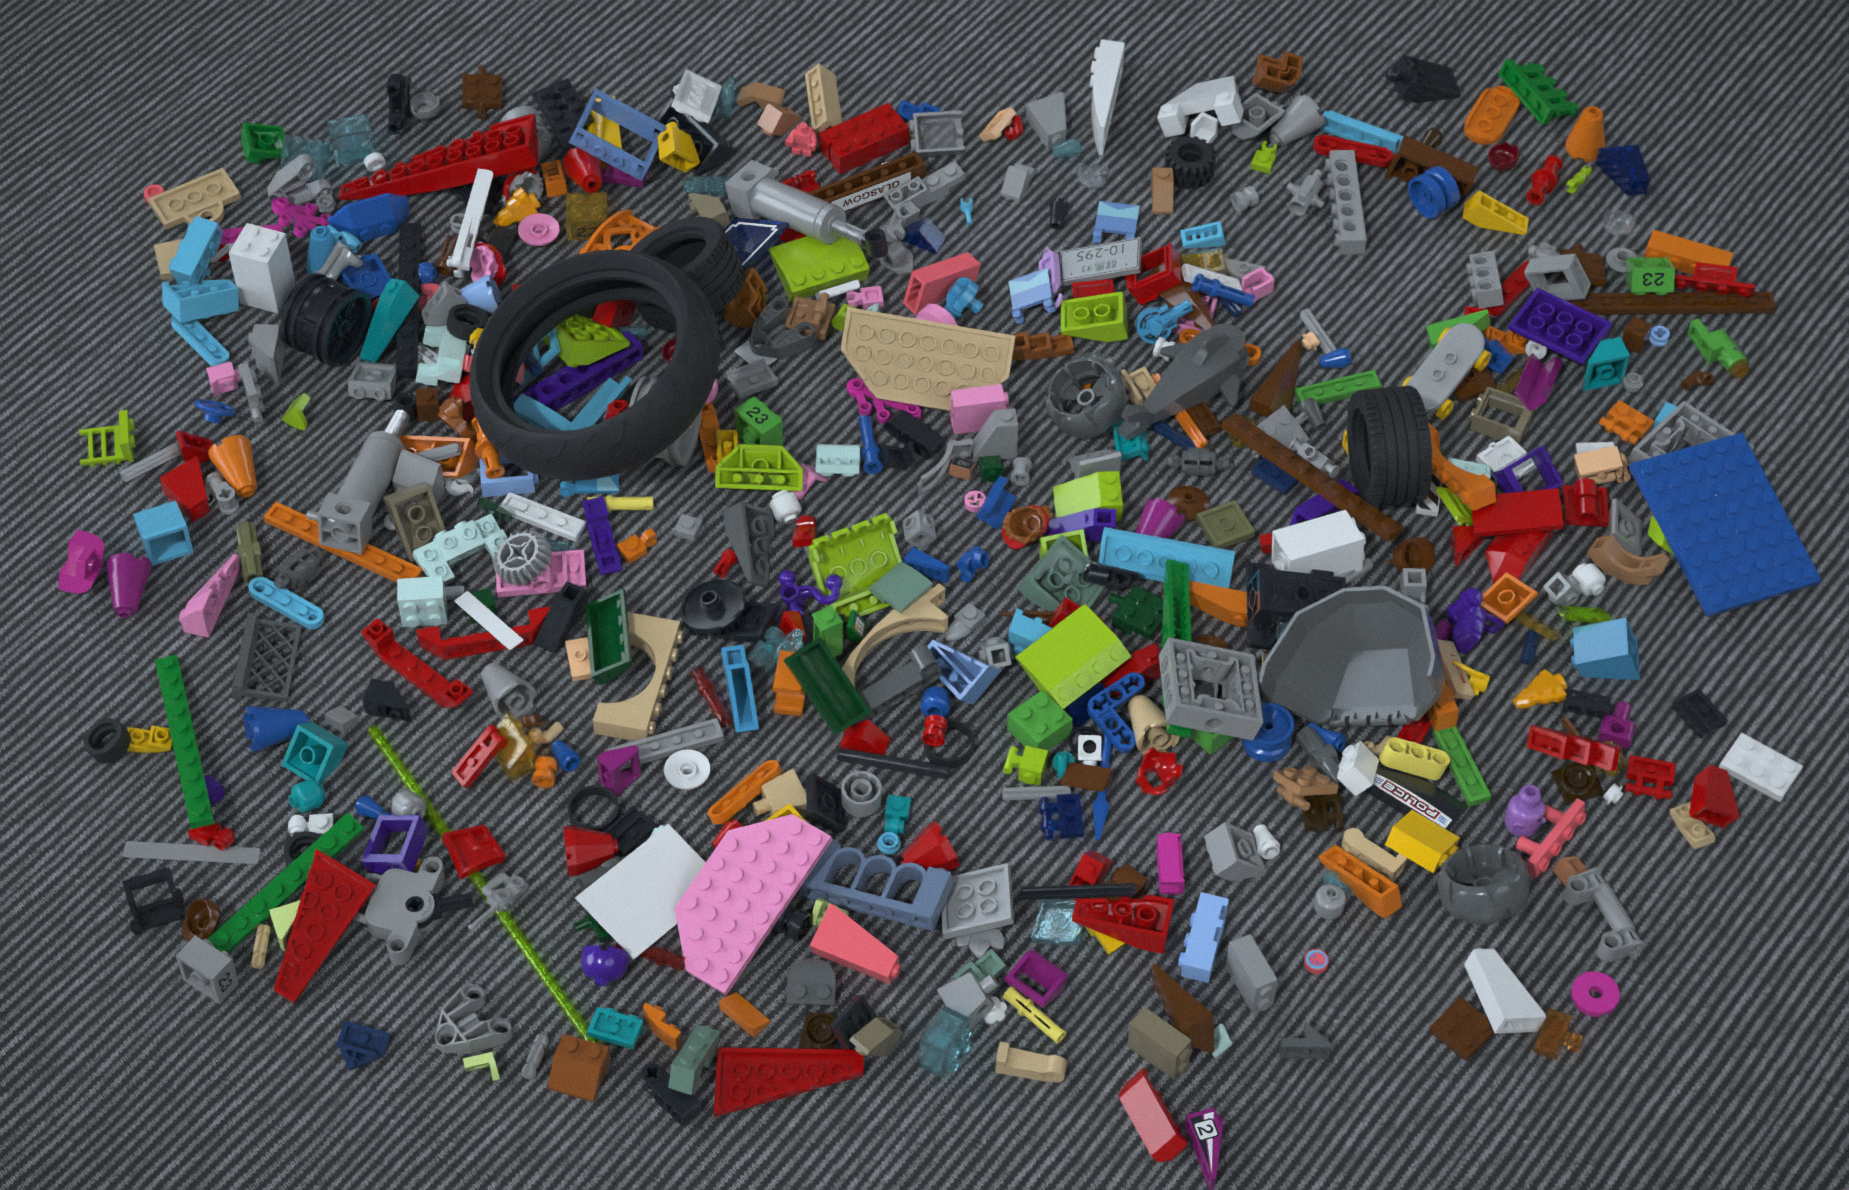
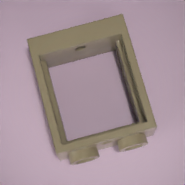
M1487 386L1485 393H1480L1477 399V409L1473 408L1469 417V420L1472 421L1470 430L1498 440L1510 436L1520 445L1533 418L1534 410L1530 412L1517 396ZM1487 406L1520 416L1516 427L1513 428L1482 417Z

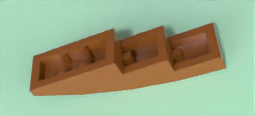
M1027 331L1013 334L1015 341L1012 360H1034L1075 353L1072 337L1060 334L1050 337L1049 332L1028 336Z

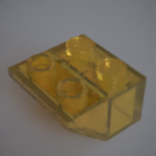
M508 712L496 725L500 731L499 734L506 737L508 744L505 748L499 750L494 757L512 782L535 771L534 761L537 758L533 751V747H535L533 739L529 734L525 735L521 721L518 718L515 719L511 712Z

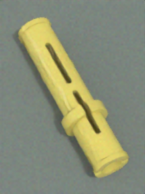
M607 495V497H604L607 512H612V510H653V496L612 497ZM587 497V500L599 497Z
M1010 987L1004 993L1003 999L1015 1007L1020 1016H1025L1056 1044L1063 1040L1066 1031L1062 1030L1040 1011L1031 999H1026L1014 987ZM1019 1001L1022 1002L1027 1008H1029L1032 1011V1013H1030L1021 1004H1019ZM1039 1017L1041 1020H1043L1048 1026H1050V1029L1047 1028L1037 1018Z

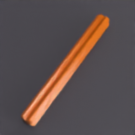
M1159 373L1151 375L1156 384L1161 378ZM1184 410L1174 414L1197 448L1207 447L1208 440L1187 411Z

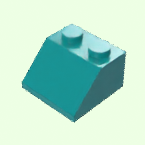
M1621 337L1600 341L1588 361L1582 386L1583 391L1623 383L1630 354Z
M314 722L298 724L281 765L306 781L312 779L316 783L322 784L340 765L348 743Z

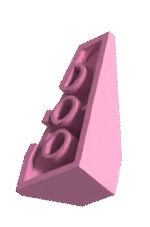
M233 554L188 601L185 609H182L179 621L184 632L210 637L241 570L238 555Z

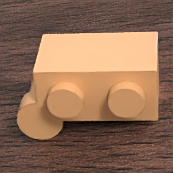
M1617 446L1604 447L1599 450L1585 451L1574 455L1578 480L1590 478L1596 484L1615 481V479L1618 483H1623L1622 477L1625 482L1631 478L1627 469L1628 461L1626 455L1619 453Z

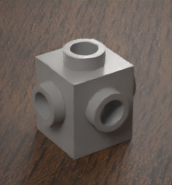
M917 510L902 520L905 541L913 546L922 549L936 539L935 522L930 515Z
M1559 571L1543 586L1549 594V599L1555 605L1561 604L1567 608L1573 605L1583 593L1578 587L1579 581L1573 575L1567 576Z
M991 637L986 639L985 643L980 644L981 650L978 651L981 661L1000 670L1004 669L1005 666L1012 665L1010 659L1012 657L1011 646L1003 639ZM996 650V654L992 656L991 651Z

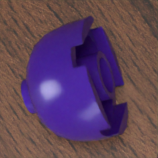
M599 945L583 947L581 967L583 973L589 979L595 980V985L609 986V982L618 981L627 971L629 964V953L627 951L609 946L608 950L600 949Z

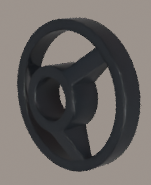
M1078 727L1069 735V747L1078 754V742L1075 746L1071 743L1072 736L1079 732V735H1091L1089 732L1094 735H1099V733L1090 727ZM1087 740L1084 742L1083 746L1086 747L1090 744L1096 745V743L1092 740ZM1095 747L1094 749H1092V750L1085 751V752L1091 754V753L1095 752L1096 747Z

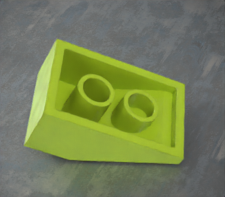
M1123 292L1062 300L1061 334L1103 342L1128 339V313Z
M1119 471L1095 472L1053 487L1056 518L1092 508L1116 509V522L1122 521L1123 501Z

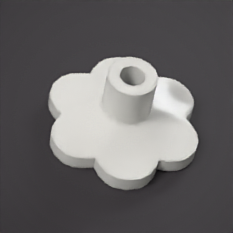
M995 996L991 997L995 1003L994 1007L982 1018L987 1024H994L996 1021L1001 1022L1005 1019L1007 1005L1004 1002H1000Z

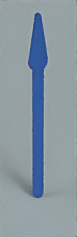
M1114 720L1105 722L1108 729H1113ZM1105 735L1103 736L1100 767L1109 768L1112 743ZM1107 789L1103 792L1098 791L1097 799L1093 803L1096 841L1100 840L1109 809V804L1106 801Z

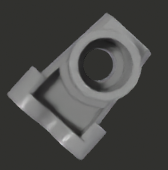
M1547 242L1542 243L1539 247L1532 245L1528 249V254L1533 258L1560 255L1556 252V247L1551 246Z

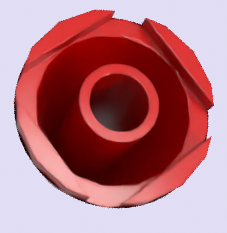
M578 147L570 149L563 160L566 176L587 193H595L601 188L604 162Z

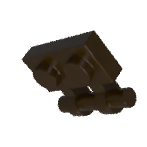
M1339 789L1337 794L1308 795L1303 797V799L1310 803L1308 810L1302 809L1304 832L1328 831V823L1334 825L1336 832L1344 831L1345 815L1342 813L1341 808L1343 806V797L1340 796ZM1326 806L1332 807L1333 812H1327Z

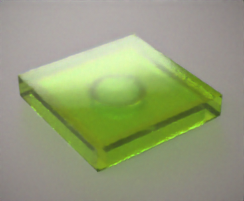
M1559 606V615L1567 621H1610L1611 615L1603 608Z

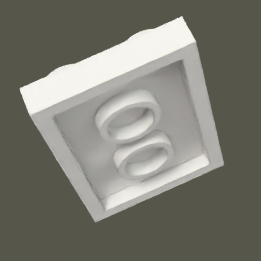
M1741 733L1720 763L1719 768L1727 770L1729 775L1781 802L1802 771L1803 766Z

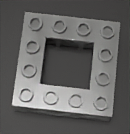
M1683 401L1633 448L1629 466L1637 461L1673 452L1683 441L1695 446L1735 435V433ZM1748 443L1753 451L1755 446Z
M1168 637L1159 654L1166 724L1253 740L1263 724L1254 654ZM1192 679L1225 685L1226 700L1212 698L1206 694H1201L1195 699V682Z

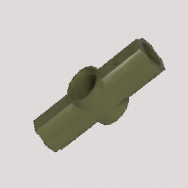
M242 522L236 527L238 538L237 551L240 565H242L244 581L249 584L252 579L263 577L261 565L263 559L260 544L257 540L255 524Z

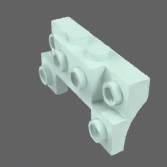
M426 325L423 344L439 347L436 364L419 363L416 382L437 386L438 379L446 382L460 383L464 354L469 355L470 345L466 344V340H461L451 335L447 330V325L439 327Z
M489 514L476 521H462L455 525V529L447 532L444 530L434 536L433 542L413 551L412 555L420 568H423V572L427 577L443 576V581L446 582L453 580L455 577L449 567L450 565L483 550L484 546L492 559H494V552L498 551L497 545H502L504 543L503 539L507 540L508 538L503 529L500 530L493 515Z

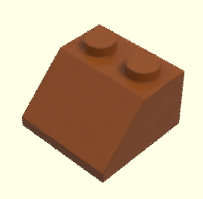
M563 1034L554 1054L548 1089L594 1102L611 1063L609 1047Z

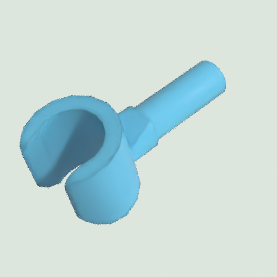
M961 198V211L966 215L967 225H972L971 211L973 210V199L969 198V202L965 203L963 198Z

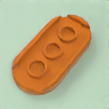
M1505 86L1485 89L1465 120V135L1471 141L1478 144L1488 145L1498 142L1518 112L1520 105L1518 97L1510 88Z

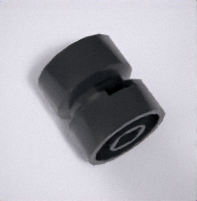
M788 905L772 928V931L778 934L785 932L787 938L799 942L809 927L811 914L801 909L794 911L793 906Z

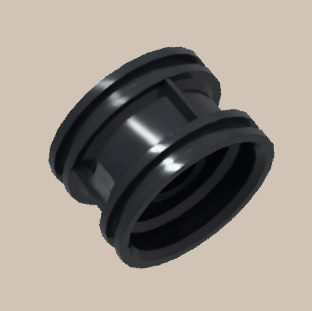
M322 273L310 274L296 287L285 307L280 329L283 343L298 352L307 353L315 357L318 361L326 363L330 367L342 366L354 355L365 338L372 313L370 298L365 293L346 287Z

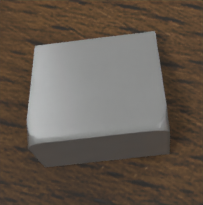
M341 705L325 713L326 723L342 733H345L359 718L358 715Z

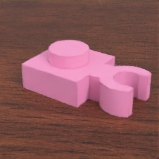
M881 286L860 288V293L855 291L846 292L849 306L856 308L858 305H862L863 309H868L878 303L879 307H884Z

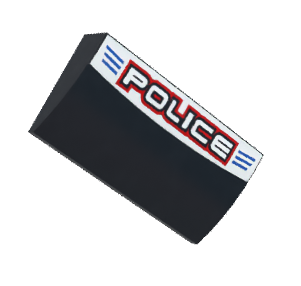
M1384 765L1376 770L1373 785L1365 790V792L1404 816L1411 810H1414L1448 831L1452 829L1468 809V805L1424 778Z

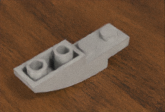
M953 161L922 180L919 176L884 195V199L893 211H895V207L909 201L916 207H921L950 194L949 188L965 180L966 176L958 164Z

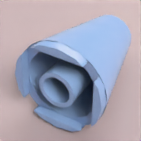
M492 274L485 275L460 289L462 291L461 296L466 298V304L481 308L488 316H491L499 306L498 303L502 302L495 279L490 280Z

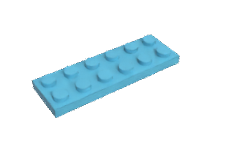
M1104 527L1099 563L1139 572L1145 576V579L1164 582L1166 560L1170 559L1188 564L1189 581L1230 588L1235 551Z

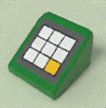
M855 610L850 611L847 624L848 641L861 642L866 636L868 626Z

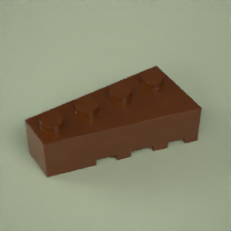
M1404 135L1393 154L1384 177L1392 179V176L1402 178L1401 181L1409 183L1412 178L1419 174H1424L1426 170L1433 166H1440L1445 168L1456 181L1459 195L1466 197L1474 183L1479 167Z

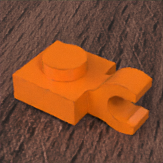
M651 528L646 530L640 538L635 534L617 544V549L630 564L648 554L647 548L657 543L655 539L656 533Z

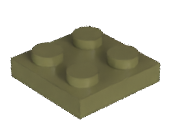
M1235 500L1196 514V521L1214 548L1223 549L1255 537L1254 528Z

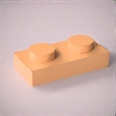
M1010 107L999 111L979 135L981 140L985 142L991 139L992 141L998 139L1002 135L1001 131L1011 124V119L1016 114L1014 109Z

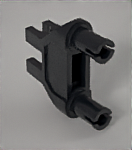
M391 74L387 80L386 93L389 95V124L387 126L389 128L387 130L390 134H398L400 130L406 127L409 121L412 77Z

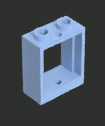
M499 452L501 464L513 463ZM479 458L483 497L508 495L509 492L514 494L535 493V484H539L537 474L527 471L528 475L489 479L485 474V463L483 459Z

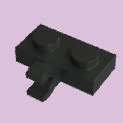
M498 226L492 237L487 232L478 230L476 238H478L477 242L481 241L495 246L503 255L505 262L518 237V231Z

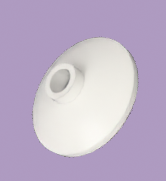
M681 750L672 754L667 759L664 765V775L667 781L676 788L694 789L701 786L708 779L710 764L708 759L698 751Z

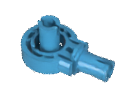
M966 277L959 278L948 290L946 296L947 303L944 305V309L954 319H961V312L965 307H968L974 314H977L984 305L974 297L979 285Z
M1188 299L1173 308H1168L1166 304L1160 308L1148 307L1137 316L1135 322L1136 331L1143 341L1156 344L1159 337L1165 339L1169 337L1171 330L1178 326L1176 323L1177 319L1194 310Z

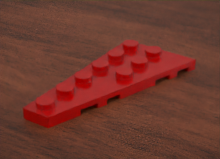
M315 849L311 869H309L308 879L300 899L292 926L293 929L290 939H288L287 949L273 989L276 994L293 1004L297 1002L376 888L374 883Z
M717 1047L714 1117L862 1077L864 1056L851 1049Z

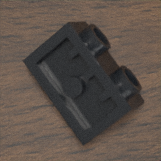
M1566 689L1567 695L1563 702L1562 711L1601 719L1610 714L1612 706L1610 704L1611 697Z
M863 994L856 995L829 1026L838 1039L833 1045L835 1049H852L855 1047L849 1041L851 1037L874 1018L878 1017Z

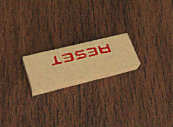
M1437 639L1445 671V680L1453 698L1471 700L1475 694L1466 672L1452 664L1453 661L1462 663L1453 641Z

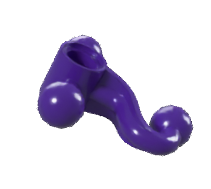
M784 570L779 575V582L783 585L779 591L783 602L789 611H798L801 617L805 616V611L801 608L804 600L814 597L821 604H832L839 598L840 589L843 586V580L839 575H829L826 578L825 584L832 592L829 596H824L816 587H798L795 584L796 575L791 570Z

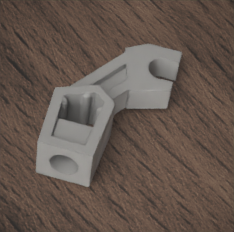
M911 201L895 207L891 221L885 231L886 239L891 244L897 241V236L903 240L905 237L903 228L916 222L919 218L920 209Z

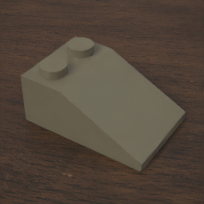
M425 482L383 497L409 562L415 561L412 555L414 550L433 542L434 536L445 530L431 487Z

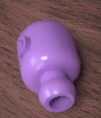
M1526 785L1522 787L1519 793L1514 795L1508 802L1504 823L1507 830L1516 837L1523 835L1529 838L1535 835L1541 828V825L1546 822L1544 818L1545 804L1541 800V792L1536 786Z

